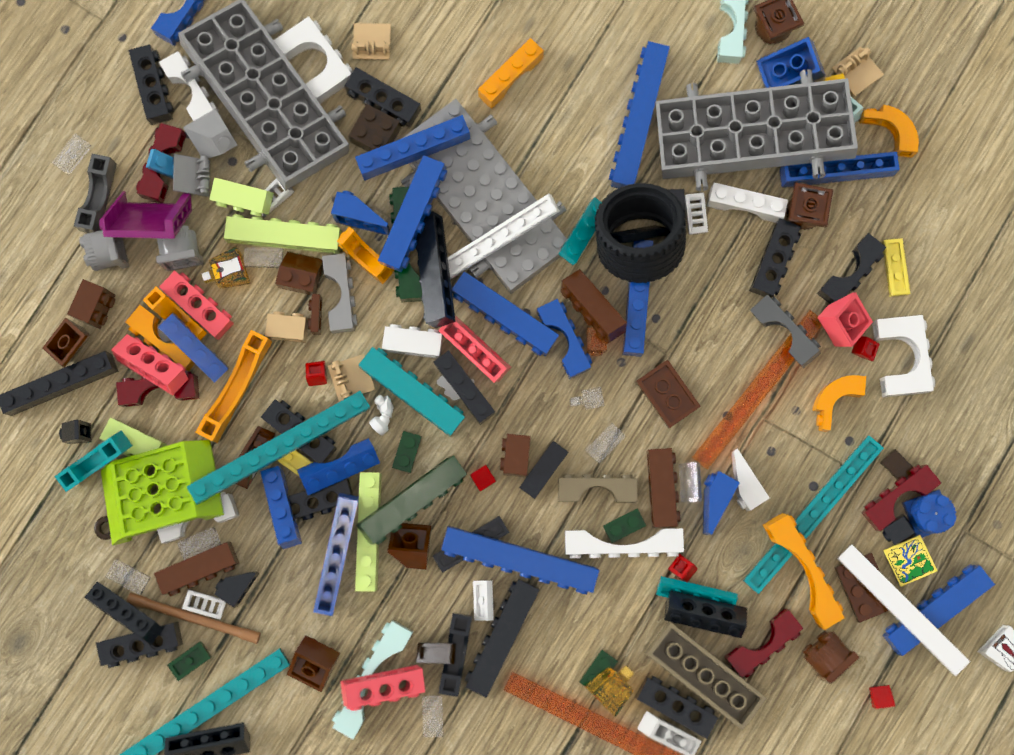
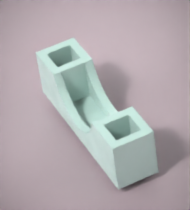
M721 0L720 10L726 12L731 17L734 30L729 35L721 37L718 43L717 62L739 64L742 57H745L746 46H743V40H746L747 28H744V22H747L748 11H745V5H748L749 0Z

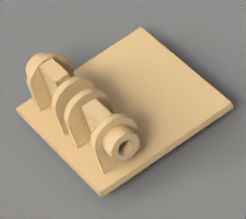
M354 23L353 59L390 60L391 24Z
M860 46L832 67V70L837 75L843 73L845 79L848 78L849 88L854 96H857L884 75L869 57L871 50L868 47L862 48Z
M364 354L344 361L337 360L328 365L339 402L359 391L365 394L376 390L372 377L358 366L365 357Z

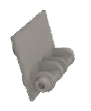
M174 154L173 191L209 197L210 160L208 156H200L199 159Z

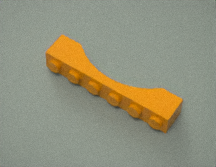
M253 330L250 331L225 387L203 417L195 433L215 443L219 442L272 344L269 338Z
M781 513L764 523L763 527L770 540L790 551L804 568L810 586L809 611L817 626L826 630L845 618L842 613L844 611L843 607L838 601H835L833 589L829 584H826L823 579L825 575L822 569L817 567L814 562L816 560L811 550L807 549L804 536L800 532L798 533L795 527L797 526L796 521L791 515Z

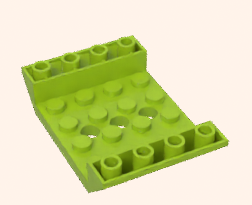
M210 440L182 441L111 461L101 470L113 546L132 541L133 536L198 518L208 520L224 515L220 492L196 505L186 487L216 470ZM154 466L155 473L148 476L147 471L149 467ZM158 485V492L152 495V486ZM160 503L162 509L158 514H155L154 507Z

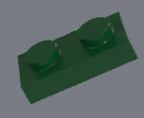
M403 431L392 468L407 473L412 472L422 436Z
M637 508L603 525V528L610 542L613 543L645 527L646 524Z
M200 641L167 666L176 680L180 681L211 659L212 656L202 641Z
M601 649L579 683L586 687L596 678L594 681V689H596L605 678L607 669H609V673L618 661Z

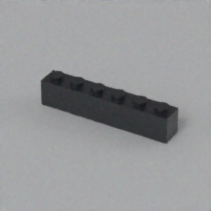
M431 211L430 215L426 216L423 221L425 226L422 233H418L416 237V250L418 253L417 264L420 270L419 282L422 287L421 299L424 305L423 317L426 324L439 328L456 321L443 217Z
M103 351L0 394L2 413L9 416L16 415L119 372L113 355Z
M520 579L517 582H512L508 590L511 595L508 600L504 598L499 608L502 610L499 618L495 616L491 625L493 631L491 635H486L482 643L485 647L482 653H477L473 661L476 666L473 672L468 671L464 679L467 682L466 688L487 698L539 592L538 588Z

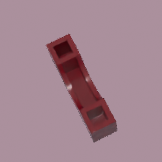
M160 123L159 128L155 131V141L150 146L148 155L151 149H156L167 155L181 152L187 136L186 133L180 128ZM145 163L142 169V178L136 186L137 194L141 198L164 203L169 186L161 179L160 173L146 168L147 163Z
M185 371L188 380L174 394L175 398L180 401L200 399L198 376L192 374L191 371ZM141 377L142 380L124 378L122 382H116L118 405L121 407L143 405L146 396L151 391L160 387L144 377Z
M918 464L910 470L911 474L908 477H900L894 482L895 486L892 489H885L879 494V499L875 502L871 500L864 506L865 510L861 513L876 531L883 530L896 519L894 505L901 494L913 491L920 495H927L942 484L928 465L920 466Z
M783 609L769 620L771 635L764 646L758 649H746L738 645L724 656L739 677H749L755 672L754 668L757 665L767 663L770 660L769 656L771 654L782 651L786 647V642L789 640L793 641L801 635L800 631L804 628L789 609Z

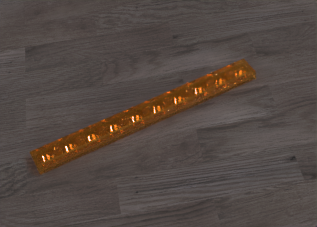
M811 310L798 323V325L801 324L808 333L805 335L810 340L822 326L817 318L818 315ZM791 333L691 457L706 470H708L795 360L789 353L792 346Z
M513 671L504 687V691L633 755H680Z

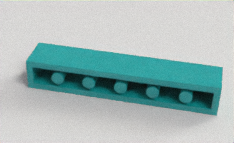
M372 347L359 363V368L451 437L465 417L462 415L464 412L457 406L451 407L447 404L448 400L441 394L438 396L432 392L433 388L427 383L421 384L418 382V377L411 371L405 372L401 369L403 366L395 359L393 361L389 360L386 357L388 354L382 349L378 348L376 350Z

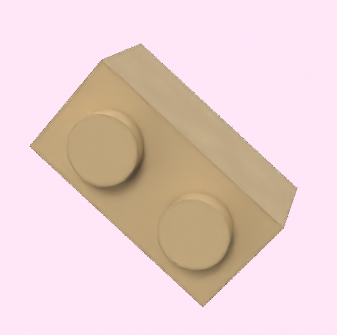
M274 311L273 314H267L265 337L270 340L306 343L308 319L303 314L292 313V316H288L284 312Z

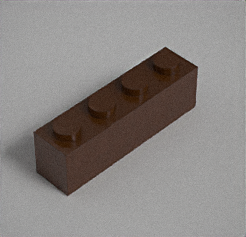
M580 269L562 280V295L572 302L573 308L584 316L585 322L595 329L597 336L601 340L603 339L608 344L626 332L627 322Z
M672 448L648 449L646 452L652 528L678 526L681 516L680 511L676 509V503H679V493L675 491V483L678 482L677 472L673 470V464H676L675 452H672Z
M225 542L155 572L154 575L162 595L169 594L171 597L181 593V588L187 586L190 589L199 585L198 581L202 579L209 581L216 578V573L224 571V573L234 570L235 565L239 564L232 543Z

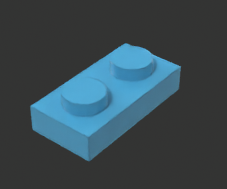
M151 149L146 168L173 179L174 157L156 149Z

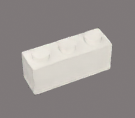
M390 324V327L385 326L382 350L389 353L439 358L441 356L443 335L436 329H428L427 332L420 331L418 327L403 329L401 325Z

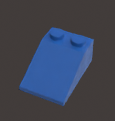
M809 37L756 61L766 88L802 84L800 76L802 70H806V77L808 74L807 69L812 70L813 81L826 76L815 44Z
M349 191L336 193L331 211L336 223L389 235L391 230L388 223L359 198L354 196V193Z
M720 471L709 474L704 481L706 487L704 489L703 534L705 535L713 534L740 482Z

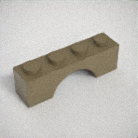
M563 474V478H559L558 502H579L581 495L592 487L607 489L618 503L637 502V478H633V475H621V478H613V475H602V478H594L592 474H583L582 478H574V474Z

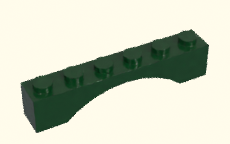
M410 186L392 188L393 194H389L390 205L394 206V212H391L392 224H394ZM410 263L406 269L403 268L402 272L394 270L395 279H399V286H396V297H400L401 303L422 301L420 276L414 271Z

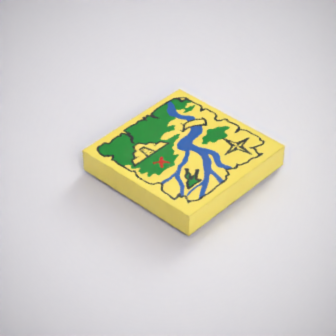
M920 534L883 550L900 586L937 572Z

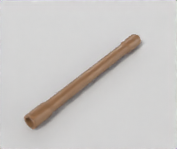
M132 592L127 597V602L133 606L146 608L233 635L248 642L257 644L261 636L260 632L205 617Z

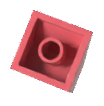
M856 292L829 304L817 317L835 347H852L873 323Z

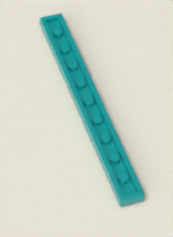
M359 391L186 487L196 505L367 411L370 409V405L362 392Z
M870 435L866 436L795 519L797 524L795 527L798 533L800 532L804 536L805 540L884 449ZM774 543L743 579V582L759 594L793 554L781 545Z
M279 648L120 755H156L165 749V738L189 733L290 666V662L282 649Z

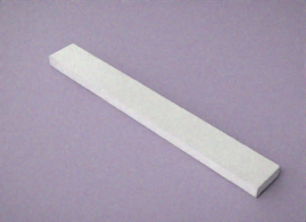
M547 194L449 256L450 279L560 212L552 195Z
M850 545L837 558L954 676H957L970 662L853 545Z

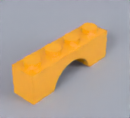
M530 38L478 88V97L492 109L505 97L508 89L522 74L531 71L543 60L544 50Z
M139 305L125 322L130 326L128 330L136 336L142 335L144 337L143 342L148 346H156L159 349V354L167 355L175 364L180 363L187 371H190L195 363L175 343H165L161 340L158 334L160 319Z

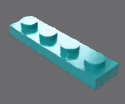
M596 197L590 201L558 253L572 265L577 263L596 231L595 216L600 203H602Z
M663 576L660 577L656 589V595L667 598L670 590L733 605H736L738 600L737 593Z

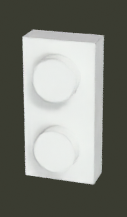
M492 580L473 581L474 621L494 620Z

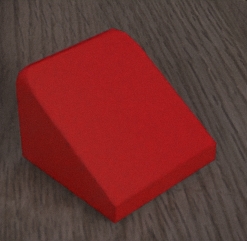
M861 336L854 344L852 354L874 362L880 344L869 337Z
M325 361L306 363L308 386L327 384Z
M487 465L470 474L480 492L496 482Z
M681 554L677 556L668 568L669 571L685 582H688L698 569Z
M890 685L869 687L873 708L895 707Z

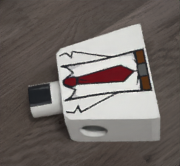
M1002 625L978 652L1002 670L1008 672L1014 670V630L1011 626Z

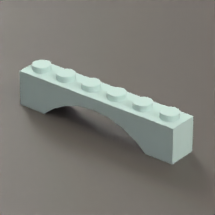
M394 620L391 623L387 622L381 632L384 636L381 641L377 640L372 648L374 654L371 659L367 657L362 666L365 670L361 676L373 674L385 659L402 651L414 631ZM366 688L361 691L360 697H364ZM345 706L342 711L338 710L332 720L335 722L332 728L354 739L365 720L364 706L354 711L347 709Z

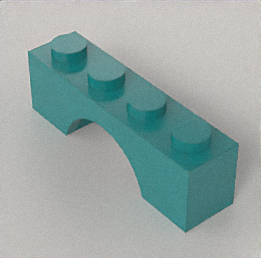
M121 430L54 477L67 492L133 445Z

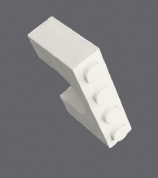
M308 16L276 38L274 42L288 61L308 49L319 50L327 56V65L323 72L306 83V86L321 104L345 87L344 85L353 73V70L348 64L344 65L341 61L343 57L337 49L333 50L330 46L332 42L327 35L323 36L320 32L322 30L316 20L312 21Z
M923 315L875 320L872 323L874 341L902 340L912 348L915 355L914 366L909 373L880 378L882 398L923 394L934 391L935 379L931 375L932 359L928 354L930 343L926 339L927 323L923 319Z

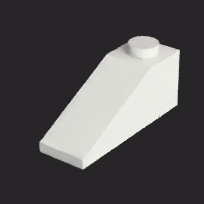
M735 449L731 452L734 479L740 482L736 489L737 503L741 509L751 511L768 500L769 496L739 450Z
M646 711L637 728L648 737L684 755H695L702 742Z

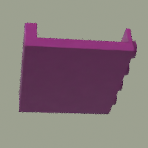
M123 191L99 221L100 229L103 230V237L174 239L192 212L191 194L182 193L176 204L127 202L126 191Z

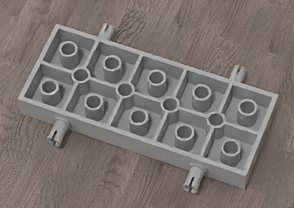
M237 0L178 33L181 46L195 64L182 71L181 75L186 83L200 75L206 79L258 152L256 156L244 162L247 169L249 168V171L253 172V170L260 166L267 165L286 191L348 154L349 143L334 124V122L346 117L344 109L341 110V106L326 113L274 42L271 35L283 30L279 20L275 19L263 26L245 0Z
M807 69V77L806 70L800 72L802 84L702 96L698 94L697 83H693V90L691 89V83L687 84V97L656 101L663 179L695 176L696 190L701 191V184H703V191L708 190V174L812 163L813 178L818 179V175L820 178L825 177L823 162L856 158L858 146L848 78L813 82L812 70Z
M454 99L404 137L463 115L470 132V140L428 157L445 163L448 172L445 180L439 184L440 191L436 199L471 243L537 200L485 136V132L497 125L495 118L493 119V116L490 114L477 124L458 100ZM421 159L409 163L414 172L401 180L403 186L408 187L411 185ZM560 201L557 202L556 205L560 212L469 268L470 272L474 274L475 278H478V276L490 269L510 294L514 293L561 257L558 253L567 238L553 220L563 212H566L564 205L561 206L562 203Z

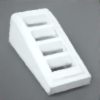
M277 178L265 189L270 192L275 191L278 194L277 198L273 194V202L271 203L269 213L294 192L292 188L285 191Z
M704 193L685 195V211L689 235L707 233L708 225ZM691 201H699V203L690 204ZM700 208V211L691 212V209ZM701 216V219L692 220V217ZM702 223L703 225L700 227H693L692 224Z
M188 589L182 609L221 619L226 602L220 598ZM194 595V596H196V599H195L194 605H193V607H192V606H189V605H190L192 596ZM200 597L204 598L201 609H198ZM211 600L209 610L205 611L207 601ZM218 602L219 606L216 614L212 613L215 603Z

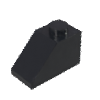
M82 420L62 423V428L59 430L62 443L92 442L91 423Z
M255 571L226 577L224 580L221 579L215 587L217 591L214 595L232 607H238L260 573Z

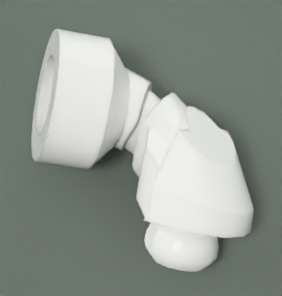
M378 395L374 402L381 416H375L369 423L378 434L383 436L389 430V418H392L394 407L388 396Z

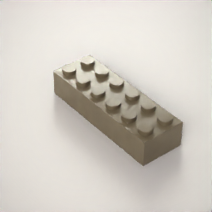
M669 621L644 652L741 730H744L767 699Z

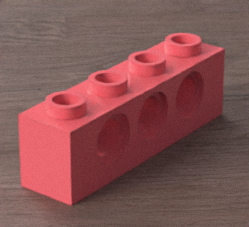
M174 270L159 288L212 336L219 340L233 326L234 323L230 320L232 316L224 309L220 311L216 308L218 303L211 297L206 299L202 295L204 291L198 285L193 287L189 283L191 279L183 272L179 274ZM188 288L187 294L181 296V290ZM202 300V305L199 308H195V302ZM212 312H215V313H216L215 319L212 320V321H209V320H208L209 314L212 313Z
M455 316L456 322L442 326L438 330L494 383L499 382L512 368L457 316Z
M127 334L111 349L118 362L172 396L188 380L185 373L186 369L180 363L175 364L167 355L159 354L154 347L144 345L137 337L133 338Z
M418 665L340 681L343 705L352 711L359 710L365 705L378 706L381 702L387 700L389 702H396L401 697H418L419 693L425 692L423 669ZM406 680L405 686L399 689L400 682ZM387 684V689L380 693V687ZM368 688L367 694L364 697H360L361 691Z

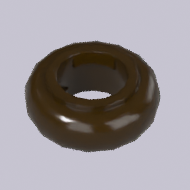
M103 516L96 521L94 532L100 539L109 540L111 539L110 532L105 534L102 531V525L108 522V516Z

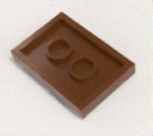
M668 359L636 381L668 429L701 407Z
M873 554L863 555L880 572ZM843 564L834 567L858 623L889 611Z

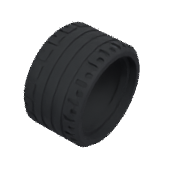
M634 183L614 190L600 203L595 216L597 252L601 263L605 269H608L609 273L628 282L647 283L666 277L678 267L685 251L686 215L682 203L678 201V198L672 192L654 184ZM637 219L659 222L670 232L662 242L645 248H633L622 245L610 233H613L621 224Z

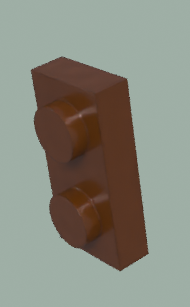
M312 294V299H309L308 304L309 311H311V318H308V330H311L313 335H321L322 296L320 294Z

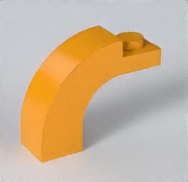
M883 105L879 111L869 108L862 112L859 123L880 125L891 132L894 138V152H897L898 156L912 158L918 153L919 139L917 130L911 119L901 110L889 105Z
M348 227L340 235V238L337 240L339 247L381 284H384L392 275L394 269L380 264L378 261L379 255L352 228Z
M157 286L143 299L164 320L174 312L199 340L207 334L193 318Z
M844 376L829 383L820 391L813 405V411L820 412L816 419V425L819 426L818 431L827 432L831 430L833 406L840 397L860 398L865 396L866 376Z

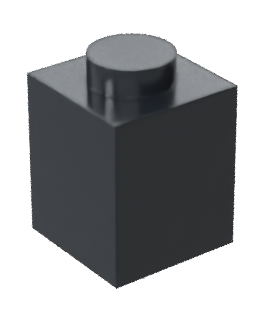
M901 514L883 529L884 532H882L888 542L892 541L896 545L914 534L915 529L905 515Z

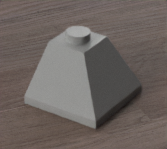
M217 109L210 111L183 127L201 156H208V159L221 155L237 146L234 137Z

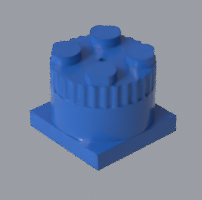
M940 489L902 502L908 520L915 529L914 535L920 534L921 538L949 530V528L954 526L957 519L954 504L948 497L941 494Z

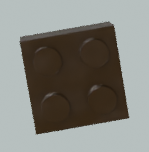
M366 104L348 136L351 143L369 152L394 142L401 130V124L399 120Z

